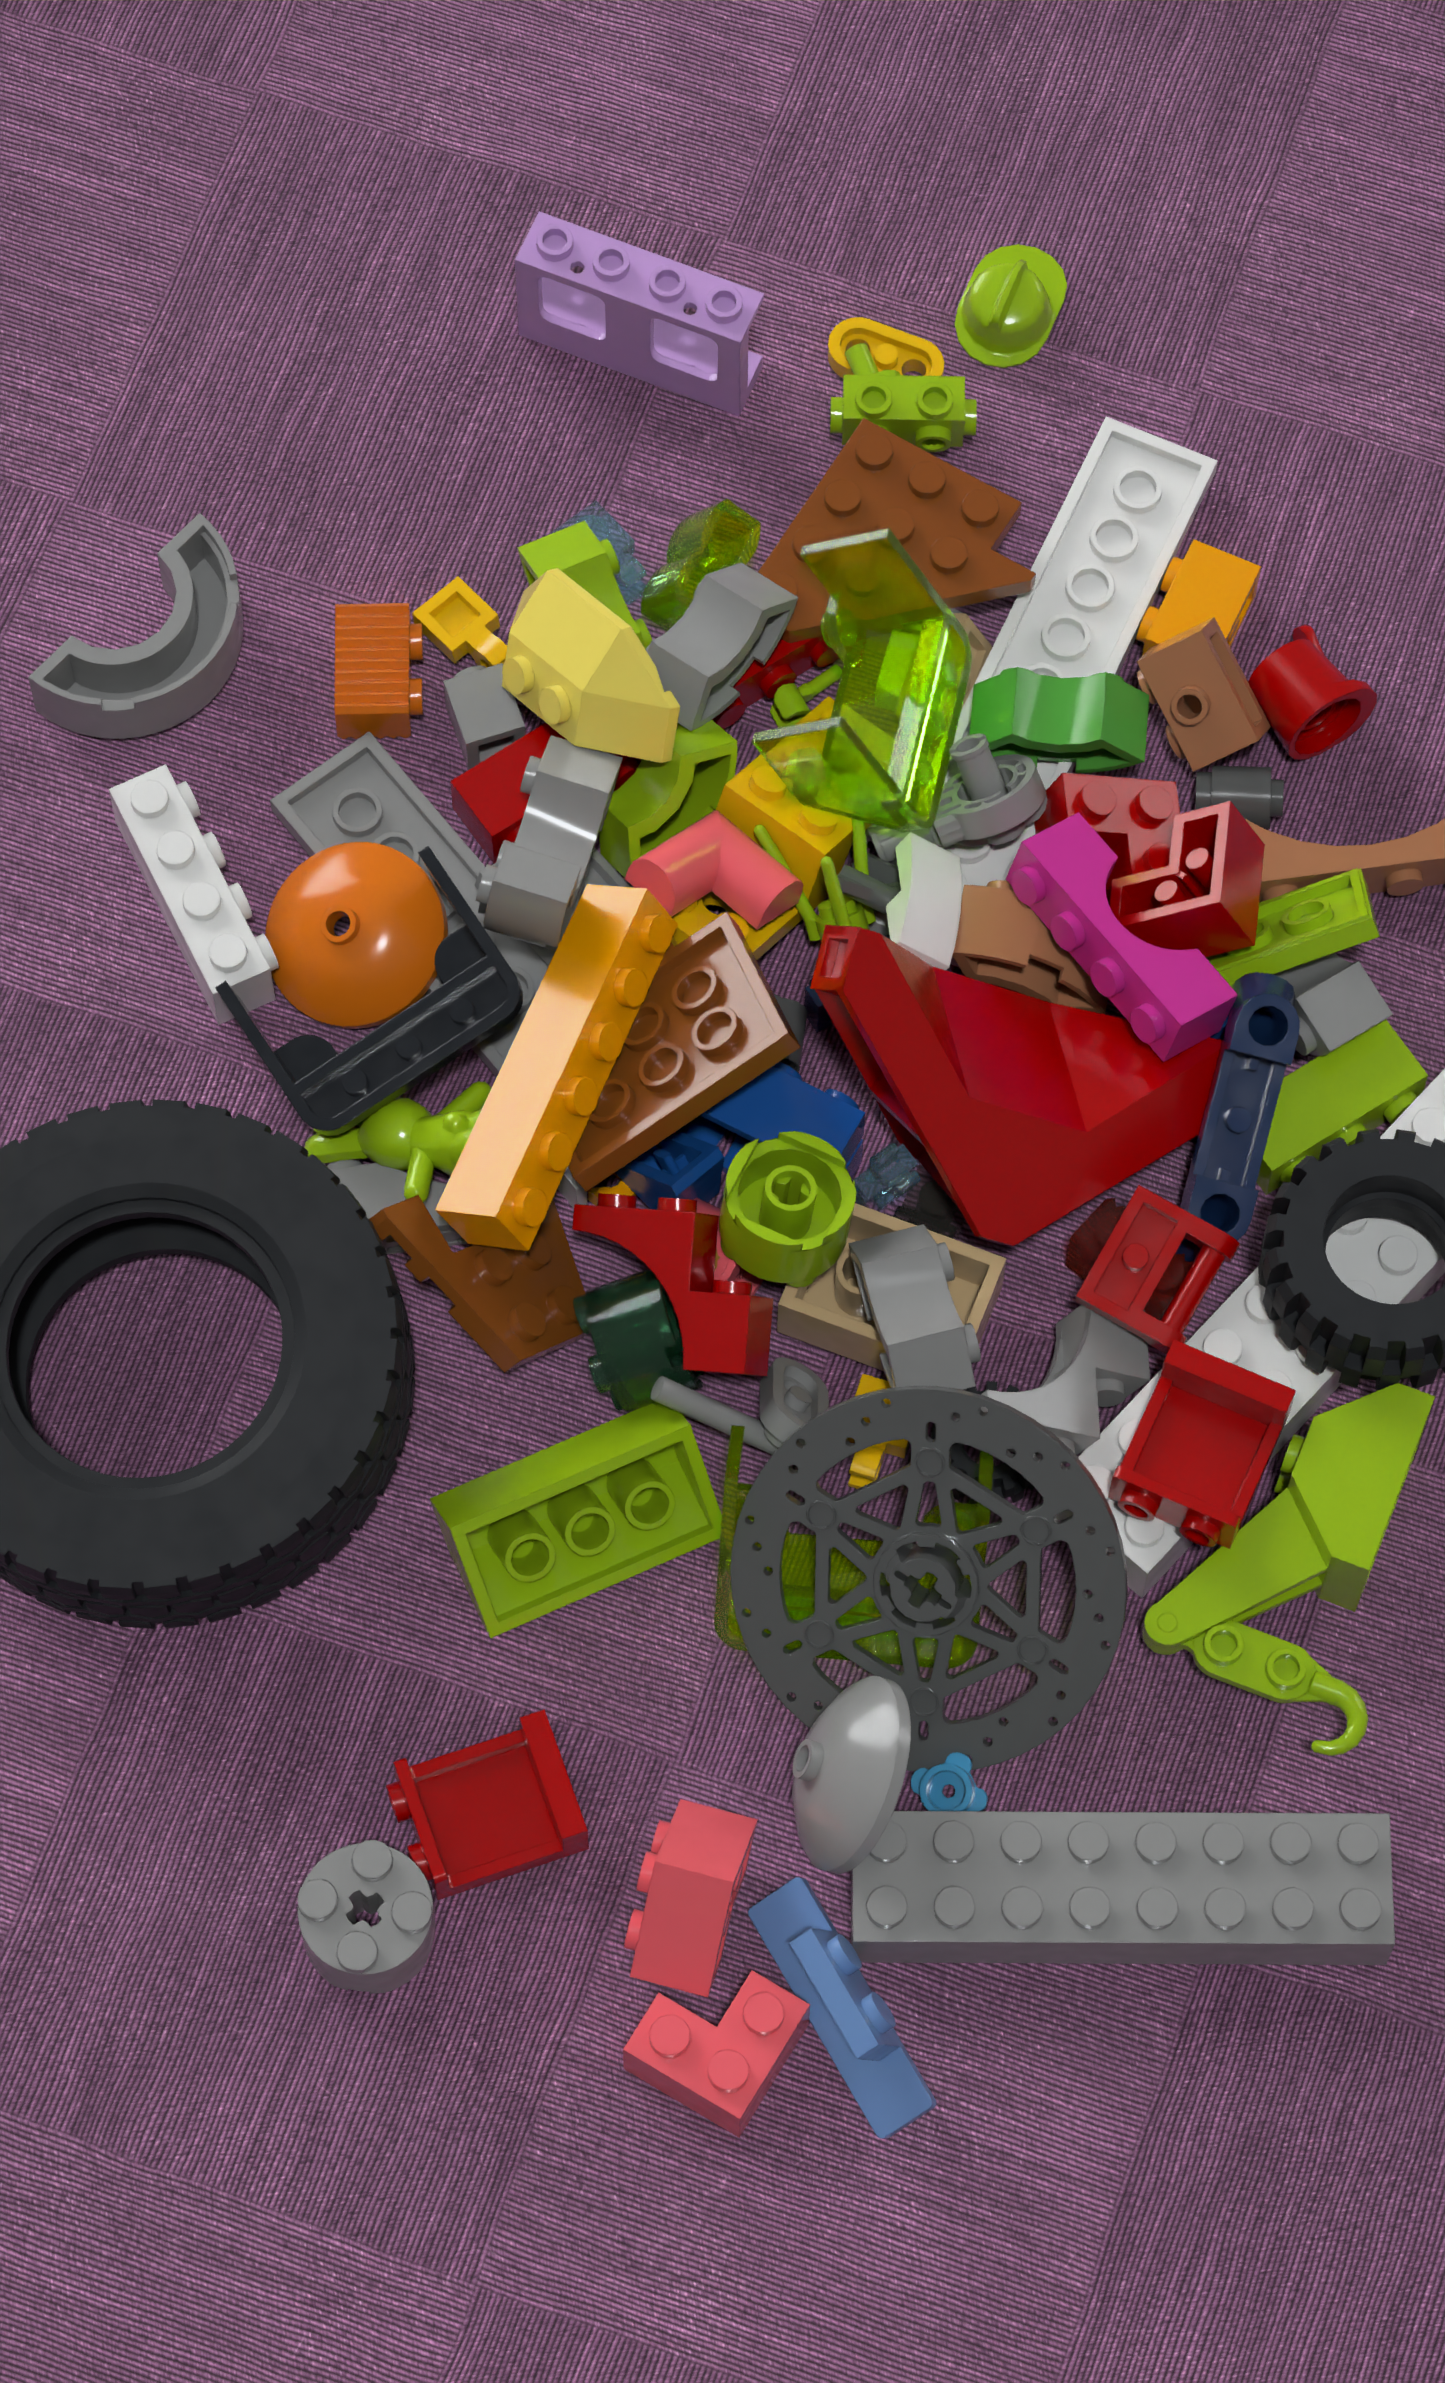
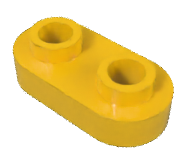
M863 317L843 320L830 333L828 361L833 371L841 378H843V375H854L845 352L850 347L860 343L867 344L879 372L895 370L900 375L910 371L919 372L923 376L944 375L943 355L936 345L926 339Z

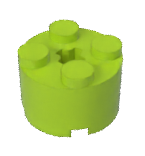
M779 1132L778 1138L765 1140L758 1143V1138L746 1144L733 1158L726 1176L719 1216L720 1243L724 1254L750 1274L767 1281L786 1283L796 1288L806 1287L812 1284L817 1276L832 1267L843 1253L855 1206L856 1188L854 1181L852 1182L845 1168L846 1161L840 1152L828 1142L803 1132Z

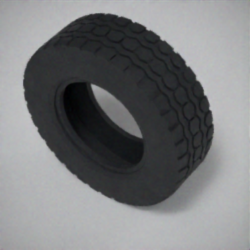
M153 1099L152 1106L144 1105L142 1100L109 1103L110 1110L100 1111L99 1107L95 1106L67 1114L68 1121L59 1124L56 1119L51 1120L26 1132L29 1138L19 1143L15 1138L0 1149V1577L28 1596L35 1595L36 1600L67 1614H70L71 1611H76L75 1614L79 1618L112 1625L114 1620H119L118 1623L122 1627L155 1629L156 1623H163L165 1628L199 1625L198 1619L205 1617L211 1623L241 1614L240 1607L250 1604L252 1609H255L282 1596L280 1589L288 1584L294 1589L319 1571L317 1564L323 1559L327 1563L331 1561L351 1541L349 1535L351 1530L354 1528L359 1531L377 1506V1501L374 1498L377 1494L383 1496L397 1467V1462L394 1459L396 1456H401L410 1425L407 1417L412 1413L415 1379L412 1377L415 1371L413 1338L410 1335V1323L399 1285L386 1250L372 1221L366 1217L365 1210L348 1187L343 1183L340 1184L339 1177L315 1155L312 1154L309 1157L307 1149L278 1130L272 1135L271 1128L266 1124L239 1113L236 1118H232L231 1113L227 1109L196 1103L194 1109L189 1108L185 1101ZM159 1254H184L202 1257L223 1264L247 1277L270 1298L279 1310L282 1325L281 1359L273 1388L263 1408L251 1425L227 1448L212 1458L180 1472L145 1478L119 1477L96 1472L70 1461L56 1452L36 1433L29 1405V1377L34 1352L41 1334L55 1311L84 1282L116 1264L139 1257Z

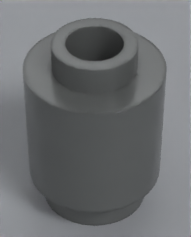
M1212 766V772H1197L1195 810L1231 801L1245 819L1264 829H1270V817H1283L1284 780L1271 779L1272 767Z

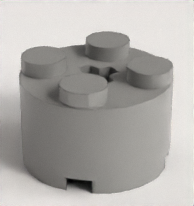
M366 1840L358 1844L339 1848L325 1856L313 1867L298 1893V1921L307 1956L315 1970L333 1986L347 1991L351 1989L365 1992L370 1991V1994L386 1993L409 1982L426 1964L432 1949L436 1927L431 1890L420 1868L400 1851L388 1847L383 1842L377 1840ZM363 1911L370 1915L378 1912L379 1923L372 1927L364 1920L356 1923L355 1916Z

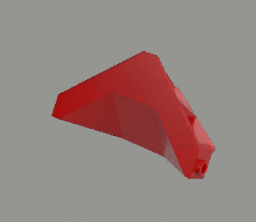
M825 925L810 989L815 990L906 1156L917 1159L958 1206L976 1237L1010 1246H1015L1199 1135L1223 1041L1208 1037L1163 1062L1147 1043H1144L1136 1036L1127 1019L1043 1001L933 967L884 935L854 926Z

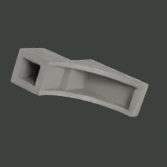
M1080 1305L1056 1323V1342L1053 1359L1048 1373L1039 1388L1020 1392L986 1390L981 1395L1007 1404L1033 1418L1055 1434L1077 1456L1100 1439L1098 1407L1118 1405L1126 1397L1150 1381L1148 1343L1141 1337ZM981 1407L983 1412H988L986 1407ZM955 1413L953 1415L956 1418H960V1414ZM1008 1449L1009 1452L1016 1453L1014 1449ZM1035 1453L1036 1457H1043L1041 1453Z

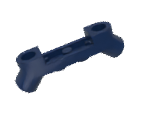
M1259 972L1245 974L1236 980L1232 987L1238 996L1229 1012L1225 1034L1180 1208L1226 1232L1237 1241L1246 1233L1252 1220L1259 1190H1255L1286 1065L1292 1064L1300 1030V1020L1295 1009L1296 997L1293 986L1287 980L1276 975ZM1184 1238L1176 1254L1180 1258L1193 1263L1201 1248Z

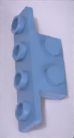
M795 1877L752 1906L748 1911L751 1921L794 1995L810 2004L809 2020L876 2136L881 2139H888L935 2108L936 2099L893 2028L896 2022L891 2010L885 2001L870 1989L859 1970L862 1968V1964L858 1954L850 1942L843 1935L838 1934L808 1881L805 1878Z

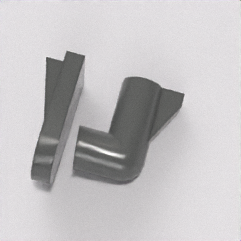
M867 852L869 875L854 869V862L852 867L845 865L837 875L843 895L887 915L886 905L901 891L898 866Z

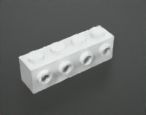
M165 764L110 788L109 793L115 822L218 1025L235 1018L215 988L225 980L249 1011L276 1000L271 971L279 968L275 953L265 934L254 937L246 919L253 917L239 883L227 885L220 871V868L226 866L225 857L212 832L204 835L201 834L194 820L195 817L201 815L188 783L184 781L176 785Z

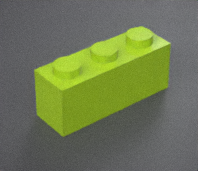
M1387 1020L1382 1021L1329 1054L1318 1056L1283 1078L1257 1178V1184L1265 1195L1279 1188L1282 1183L1290 1182L1293 1168L1306 1156H1314L1319 1160L1322 1145L1341 1137L1345 1139L1347 1146L1355 1144L1359 1131L1373 1130L1386 1121H1389L1392 1125L1424 1091L1428 1074Z

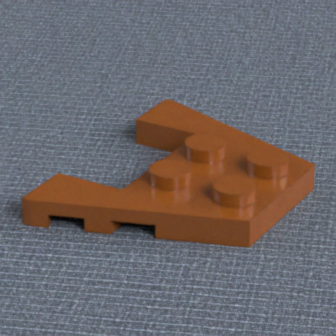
M419 1195L386 1207L369 1219L372 1221L382 1241L391 1235L411 1257L407 1260L405 1266L420 1282L431 1279L455 1304L448 1313L504 1373L578 1341L597 1328L554 1199L550 1203L546 1217L541 1223L529 1251L472 1245L453 1252Z

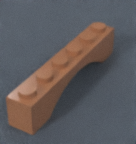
M1445 818L1439 823L1407 837L1372 845L1347 846L1299 841L1268 831L1245 819L1265 844L1259 903L1356 868H1361L1370 894L1388 892V894L1393 896H1405L1413 894L1425 886L1445 884Z

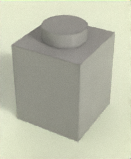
M502 663L487 668L480 665L471 666L458 672L454 678L443 681L446 710L468 770L526 735L525 724L516 699L502 687Z

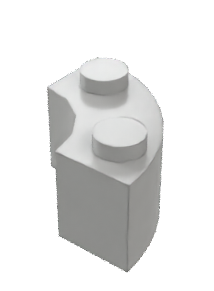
M742 562L704 576L697 586L693 601L684 615L665 634L651 641L650 645L646 648L647 653L657 668L664 692L671 690L680 705L678 717L680 725L690 731L699 728L722 713L740 696L739 691L734 689L733 686L746 672L754 659L765 665L780 641L799 597Z
M1336 953L1273 974L1287 980L1294 988L1296 997L1295 1009L1300 1020L1296 1050L1303 1056L1307 1054L1315 1056L1327 1055L1393 1015L1359 961L1350 963L1340 958Z
M924 1224L848 1243L867 1320H874L886 1351L879 1354V1358L890 1387L939 1386L961 1390L975 1387L971 1363L981 1361L979 1343L973 1325L971 1323L963 1325L948 1288L947 1282L954 1280L955 1275L946 1243L937 1244Z

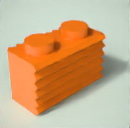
M409 603L335 604L334 711L337 737L341 739L348 737L358 739L370 731L373 736L380 739L386 736L393 739L401 736L406 739L411 736V715H423V679L411 678V660H423L422 623H411Z

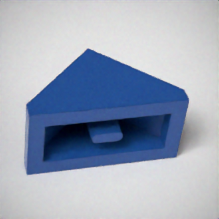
M676 1131L616 1171L615 1174L650 1209L657 1210L658 1197L690 1200L699 1198L709 1202L720 1191L724 1156L719 1147Z

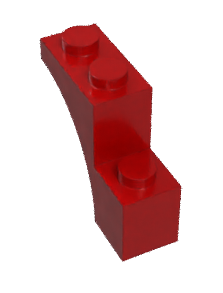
M598 1193L597 1206L574 1204L572 1230L603 1236L620 1244L642 1260L663 1285L673 1304L681 1330L683 1370L767 1376L773 1298L751 1296L752 1283L714 1280L719 1216L697 1213V1200L658 1197L657 1210L636 1208L637 1196Z

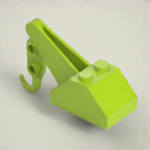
M1396 1383L1314 1416L1306 1438L1293 1434L1274 1490L1279 1495L1237 1532L1230 1549L1221 1546L1158 1603L1149 1608L1142 1628L1143 1640L1147 1647L1161 1655H1170L1185 1649L1193 1655L1195 1664L1207 1676L1277 1703L1325 1702L1340 1708L1347 1719V1727L1344 1733L1338 1739L1331 1741L1315 1740L1311 1744V1749L1315 1753L1334 1756L1345 1754L1355 1748L1365 1736L1369 1720L1366 1704L1357 1690L1344 1681L1332 1677L1302 1647L1241 1623L1314 1590L1319 1599L1353 1612L1356 1611L1419 1446L1435 1396L1401 1383Z

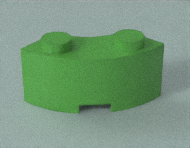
M1008 668L999 675L974 684L970 735L978 733L986 735L993 757L1008 754L1024 755L1033 760L1036 768L1038 760L1076 762V773L1103 772L1130 767L1145 762L1149 694L1126 683L1119 675L1107 672L1096 673L1088 677L1059 678L1039 675L1025 668Z

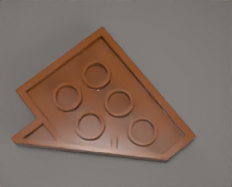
M863 418L758 571L764 577L799 597L781 639L788 643L1030 592L1035 585L1036 573L996 552L1020 516L1022 502Z
M725 912L679 944H677L674 936L672 937L670 946L664 954L648 989L647 996L637 1013L621 1053L615 1061L599 1096L597 1105L588 1120L568 1166L573 1178L586 1192L800 1048L739 925L728 912Z

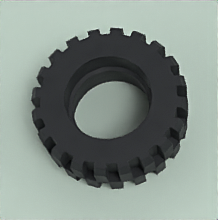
M1378 1129L1359 1131L1353 1145L1347 1146L1345 1139L1339 1137L1322 1145L1319 1160L1314 1156H1306L1293 1168L1290 1182L1282 1183L1273 1201L1270 1216H1268L1261 1245L1262 1252L1258 1265L1259 1284L1266 1288L1262 1302L1269 1319L1275 1321L1278 1319L1282 1320L1278 1334L1290 1350H1295L1302 1345L1308 1351L1305 1364L1320 1374L1324 1372L1327 1366L1341 1372L1338 1383L1355 1388L1358 1387L1360 1378L1375 1380L1376 1391L1399 1383L1401 1379L1409 1378L1411 1386L1416 1389L1433 1384L1438 1369L1441 1368L1445 1373V1283L1434 1294L1416 1302L1406 1304L1380 1303L1367 1299L1347 1287L1333 1271L1325 1253L1329 1236L1342 1226L1359 1219L1385 1217L1405 1222L1420 1230L1436 1245L1445 1261V1142L1434 1138L1431 1147L1414 1142L1416 1132L1397 1129L1394 1139H1380Z

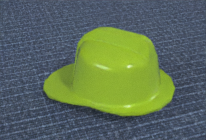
M1020 244L1000 247L985 255L975 268L957 308L955 329L958 342L967 354L986 366L998 368L1022 365L1036 356L1047 341L1064 303L1067 282L1061 266L1051 255L1036 247Z

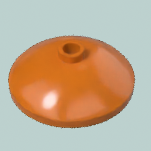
M371 842L343 843L314 854L301 863L288 876L272 902L267 918L265 936L275 953L279 968L271 971V975L281 993L295 1008L322 1024L344 1029H360L389 1021L419 1001L437 976L435 954L440 943L448 936L446 910L437 886L426 871L414 860L402 852L382 844ZM348 916L350 919L349 929L343 935L336 936L334 933L336 922L340 918Z

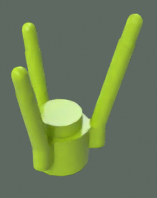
M856 810L852 813L854 869L869 875L864 813L861 810ZM761 824L756 825L754 834L762 848L792 873L766 828ZM829 856L823 857L821 859V868L829 899L817 906L819 915H816L803 890L799 902L795 905L804 920L809 940L822 941L825 925L854 926L870 930L869 924L876 921L873 908L858 901L855 902L854 899L843 895L832 858Z

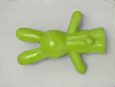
M477 1081L436 1115H432L424 1106L414 1100L397 1097L358 1123L357 1125H361L360 1128H351L342 1134L333 1136L319 1133L310 1136L305 1143V1149H307L309 1157L313 1154L323 1163L369 1158L381 1166L401 1171L408 1170L404 1186V1197L409 1199L419 1195L424 1203L429 1196L434 1168L451 1176L492 1087L486 1082Z

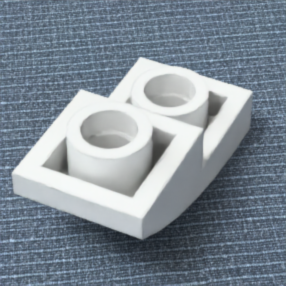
M910 832L895 847L901 891L886 905L890 940L931 966L947 970L950 967L955 948L961 913L962 871L960 857Z

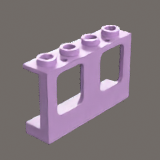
M539 211L515 258L519 335L740 416L763 365V356L748 351L749 329L762 304L764 293ZM575 266H580L584 270L581 273H574L571 269ZM691 307L696 310V313L688 315L684 310Z

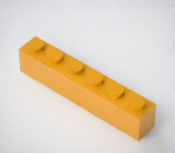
M586 885L435 1209L468 1244L529 1251L678 926V923L647 888Z

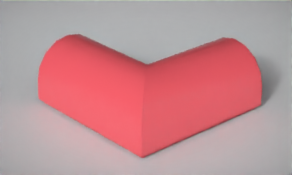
M718 810L710 812L634 860L625 876V880L634 888H647L671 916H674L712 891L757 930L796 905L803 890L801 880Z

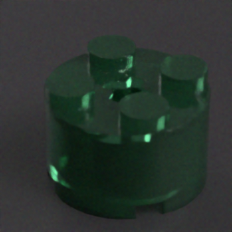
M650 1269L590 1288L586 1291V1294L573 1299L578 1323L585 1335L591 1333L597 1352L596 1355L588 1358L594 1383L600 1394L610 1393L618 1411L632 1412L641 1407L657 1403L651 1399V1391L660 1376L671 1379L692 1390L703 1388L704 1383L697 1376L703 1375L704 1371L683 1370V1344L678 1318L666 1290Z

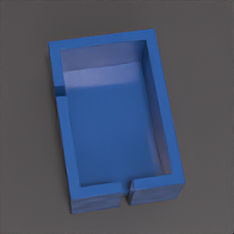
M778 1062L677 1131L717 1147L720 1146L729 1130L738 1134L724 1157L722 1172L726 1174L733 1158L740 1149L758 1138V1143L765 1140L778 1138L779 1132L796 1131L811 1134L828 1142L840 1152L846 1161L845 1168L852 1179L862 1162L865 1112L860 1110L858 1104L848 1095L834 1089H827L824 1092L804 1082L800 1074L790 1066Z

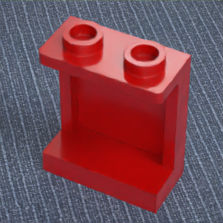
M1173 1340L1151 1399L1121 1465L1117 1466L1112 1477L1108 1498L1117 1501L1118 1507L1134 1518L1144 1521H1153L1154 1518H1158L1179 1527L1181 1535L1196 1544L1214 1547L1217 1543L1230 1549L1288 1419L1296 1390L1182 1342Z
M545 1709L520 1717V1730L413 1766L408 1765L406 1758L393 1762L397 1782L386 1785L389 1800L397 1822L401 1823L407 1820L411 1822L417 1843L408 1845L407 1851L410 1859L420 1868L427 1882L431 1881L437 1900L589 1849L588 1830Z

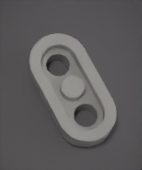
M785 1357L775 1359L768 1369L767 1376H763L760 1380V1420L765 1427V1436L778 1448L806 1422L829 1409V1393L824 1382L811 1369L795 1360ZM798 1439L799 1443L806 1444L805 1440Z

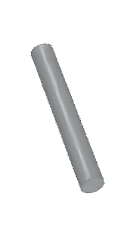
M660 1376L656 1380L651 1391V1399L771 1455L778 1449L765 1436V1427L760 1420L664 1376Z

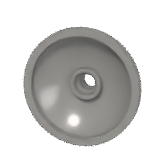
M868 1676L844 1689L816 1719L805 1740L801 1742L793 1760L792 1800L798 1838L809 1861L819 1870L833 1874H843L857 1867L869 1855L881 1838L897 1804L910 1752L911 1719L907 1698L901 1687L892 1680L880 1676Z

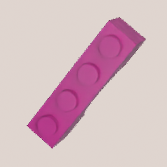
M1078 812L1022 841L1006 880L1012 886L1018 899L1025 905H1028L1051 931L1056 943L1062 949L1068 951L1091 977L1099 993L1108 997L1128 1020L1136 1036L1144 1043H1147L1160 1059L1165 1062L1218 1033L1238 994L1199 949L1171 950L1151 945L1134 936L1117 920L1108 904L1106 883L1118 856Z

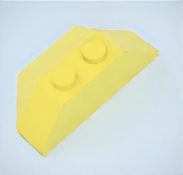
M560 569L547 570L523 591L509 632L506 659L502 668V687L574 746L659 763L671 761L680 705L671 690L664 692L657 668L633 628Z

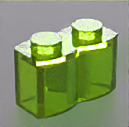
M729 499L720 501L686 517L671 536L667 549V563L656 570L646 584L641 601V613L668 631L684 615L693 601L697 586L706 574L741 562L746 565L750 561L759 543L761 523Z

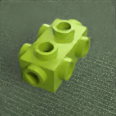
M856 344L845 352L854 375H843L842 397H831L830 434H842V445L847 443L863 418L926 452H941L950 447H962L963 436H976L977 401L976 399H965V376L900 375L895 370L879 372L867 344Z

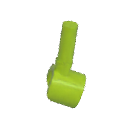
M833 665L808 683H803L799 687L794 683H788L777 689L770 713L780 731L787 732L810 712L806 702L812 700L814 696L844 677V673L838 665Z

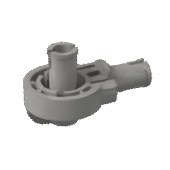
M972 734L958 740L951 746L949 752L957 764L959 773L948 780L941 789L930 794L927 791L921 793L923 800L918 801L920 808L879 826L868 828L879 857L887 862L897 859L895 847L910 832L931 843L935 842L939 847L943 846L945 850L951 849V846L957 843L962 846L976 847L987 843L999 845L1016 839L1023 833L1026 826L1040 818L1046 808V789L1035 763L1031 758L1019 754L993 757L989 748V742L984 734Z

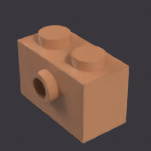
M1215 617L1151 647L1137 661L1140 668L1137 672V678L1141 690L1149 694V702L1151 704L1158 703L1169 724L1166 726V735L1171 748L1180 759H1187L1193 772L1259 741L1271 727Z

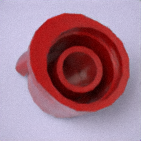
M1304 624L1294 628L1292 634L1293 641L1283 645L1266 657L1253 671L1248 681L1271 728L1287 753L1294 760H1306L1320 755L1346 740L1363 725L1377 704V694L1368 683L1355 679L1348 680L1324 655L1314 629L1310 625Z

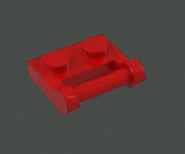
M1138 1185L1074 1301L1141 1337L1152 1347L1167 1354L1173 1340L1186 1343L1187 1338L1183 1335L1185 1329L1223 1261L1231 1262L1240 1243L1226 1232ZM1186 1238L1197 1244L1201 1249L1162 1319L1158 1320L1144 1312V1309L1181 1243Z

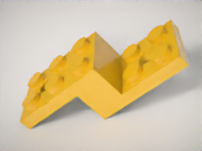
M828 696L724 785L716 810L760 847L762 846L754 834V828L756 825H763L773 842L777 845L792 873L802 881L803 892L812 908L815 909L828 897L825 878L821 868V859L825 856L831 857L836 874L838 875L841 872L853 842L852 813L856 810H861L864 813L866 830L921 781L927 764ZM829 764H841L849 768V770L840 772ZM712 891L672 916L678 923L673 936L677 944H679L724 914H714L704 905H716L724 908L739 925L756 960L803 920L794 905L757 930Z

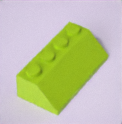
M656 1401L430 1498L449 1553L490 1638L729 1535L690 1423L682 1413Z

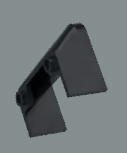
M429 846L419 851L418 854L464 923L462 927L448 935L437 948L435 969L443 985L338 1054L328 1041L315 1035L296 1037L275 1051L243 1001L226 980L215 987L301 1119L316 1133L333 1136L348 1131L510 1023L518 1015L522 1007L523 990L518 978Z

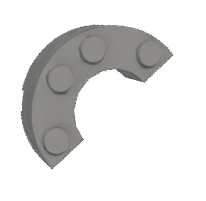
M199 513L157 553L163 589L174 601L172 614L160 631L140 644L120 649L92 647L70 636L28 677L36 712L60 727L79 734L107 739H126L155 734L169 729L199 712L219 693L229 679L241 650L243 613L233 558L221 535L203 515Z
M552 735L542 758L530 756L520 787V792L530 796L514 843L507 840L503 841L495 866L486 865L478 888L476 901L480 902L478 913L485 914L484 929L556 951L581 896L592 863L590 858L598 833L602 831L623 757L574 746L568 740Z

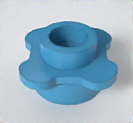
M951 1753L947 1756L944 1764L934 1766L930 1770L920 1768L912 1775L911 1788L920 1795L921 1801L928 1811H984L988 1802L987 1793L985 1790L977 1787L972 1777L971 1769L973 1764L971 1759L963 1753ZM946 1785H952L955 1788L953 1797L947 1798L943 1794V1789Z

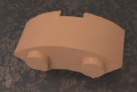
M995 880L989 882L987 886L964 885L953 958L966 977L1011 989L1043 1001L1105 1014L1108 997L1099 993L1091 977L1068 951L1062 949L1056 943L1051 931L1028 905H1025L1018 899L1008 881Z

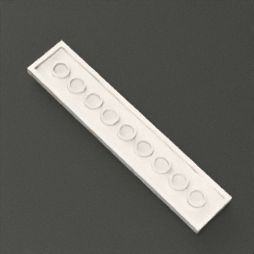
M1106 416L1031 568V571L1036 573L1035 585L1030 592L1018 594L975 684L999 675L1005 669L1015 667L1025 668L1039 675L1059 678L1088 677L1104 672L1118 675L1136 639L1141 621L1149 606H1152L1167 568L1173 557L1176 556L1216 473L1218 461ZM973 688L921 793L927 791L930 794L941 789L948 780L960 772L956 762L950 755L949 749L955 742L970 735ZM1038 760L1037 770L1045 789L1047 790L1061 773H1071L1076 762ZM921 793L918 797V800L913 810L920 808L918 805V801L923 800ZM1034 822L1026 826L1023 833L1016 839L1004 844L993 845L987 843L976 847H969L957 843L951 846V849L947 851L959 856L961 861L962 892L964 885L987 886L991 881H1007L1006 877L1021 842L1036 834ZM897 859L889 862L895 866H898ZM874 910L876 921L869 924L870 930L882 935H888L887 915ZM952 956L950 964L959 967Z

